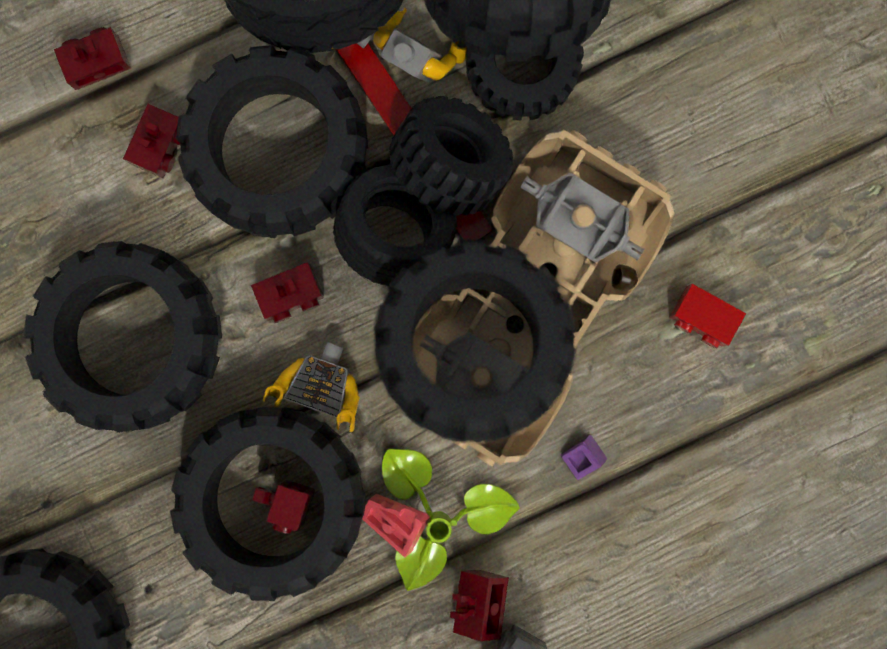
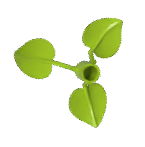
M390 448L384 454L382 475L388 491L401 500L409 499L416 491L426 513L430 516L426 524L427 540L420 536L414 550L407 557L402 556L396 550V565L407 591L428 584L442 572L447 561V552L440 543L449 539L452 533V526H456L457 522L465 514H467V522L471 529L480 534H491L503 528L520 509L518 502L506 490L492 484H478L466 491L464 502L467 508L460 510L453 518H450L442 511L433 512L423 490L420 488L426 486L432 478V466L428 458L421 452L412 449Z

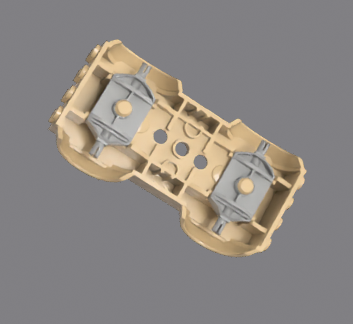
M563 129L562 132L547 134L541 138L525 155L508 179L491 212L490 217L498 234L490 246L504 249L505 244L518 249L528 254L526 259L539 269L544 263H552L556 266L558 273L555 280L560 284L558 291L564 302L570 303L576 328L573 330L574 346L576 347L604 301L625 300L641 282L664 244L672 225L674 210L669 200L671 195L666 193L667 188L655 180L648 182L639 176L640 171L632 165L624 163L622 166L613 160L614 156L602 147L595 149L586 143L587 139L574 130H571L569 133ZM618 264L635 269L638 282L632 289L619 290L613 288L612 274ZM463 289L459 295H444L436 300L419 320L413 337L412 348L414 356L426 377L441 390L464 399H488L506 393L527 376L533 358L532 335L522 313L503 296L483 289ZM513 315L520 316L524 321L523 330L517 334L510 333L506 328L507 319ZM572 373L569 374L563 387V392L554 404L528 428H524L508 438L487 443L485 441L452 442L465 450L470 445L479 451L477 457L492 467L495 462L502 466L503 463L518 462L524 459L539 443L560 411L573 382Z

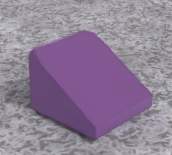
M591 435L585 437L560 455L577 480L600 468L607 460L605 454Z

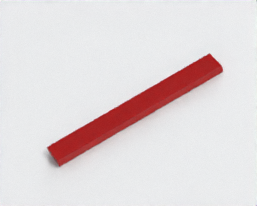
M357 43L336 49L394 136L411 110V106L369 44L364 49ZM481 211L471 215L463 216L461 214L456 216V229L463 240H480L493 231Z

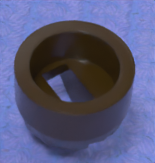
M618 264L612 274L613 288L630 290L636 286L638 278L635 269Z

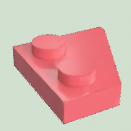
M375 494L368 500L362 520L402 556L407 557L414 550L430 516L427 513Z

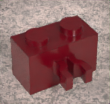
M111 27L97 28L91 31L87 37L69 39L63 42L61 47L54 49L67 84L75 90L131 69L120 38Z
M147 104L123 159L135 167L164 178L165 173H169L174 166L176 159L174 153L178 145H180V142L176 140L178 116Z
M308 262L251 285L264 319L268 321L273 319L274 323L292 317L290 312L299 308L303 312L311 310L320 305L318 300L324 298L312 266Z
M285 480L278 485L276 492L259 486L255 489L252 501L270 505L271 509L266 522L274 524L273 529L279 532L291 534L292 530L298 531L304 525L315 489Z
M483 570L461 571L458 593H453L452 600L457 601L456 611L450 612V618L455 619L453 633L480 642L501 640L509 577Z

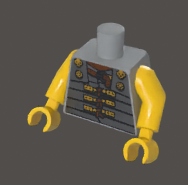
M405 7L403 11H397L384 26H379L378 31L375 32L373 37L374 44L382 50L380 54L382 58L428 83L432 80L442 79L456 63H463L467 54V47L460 48L458 47L459 41L455 43L452 41L448 54L443 56L396 28L407 11Z
M326 342L321 359L311 355H307L306 358H298L281 372L273 386H269L265 390L263 402L266 401L267 397L274 396L277 398L274 408H278L285 394V400L337 417V430L340 429L342 422H349L350 432H353L360 396L356 379L350 374V369L338 365L344 348Z

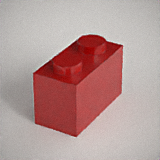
M690 284L684 289L669 318L676 321L674 326L689 334L693 330L703 336L701 338L702 342L711 347L718 348L719 345L722 347L729 346L746 313L700 287Z

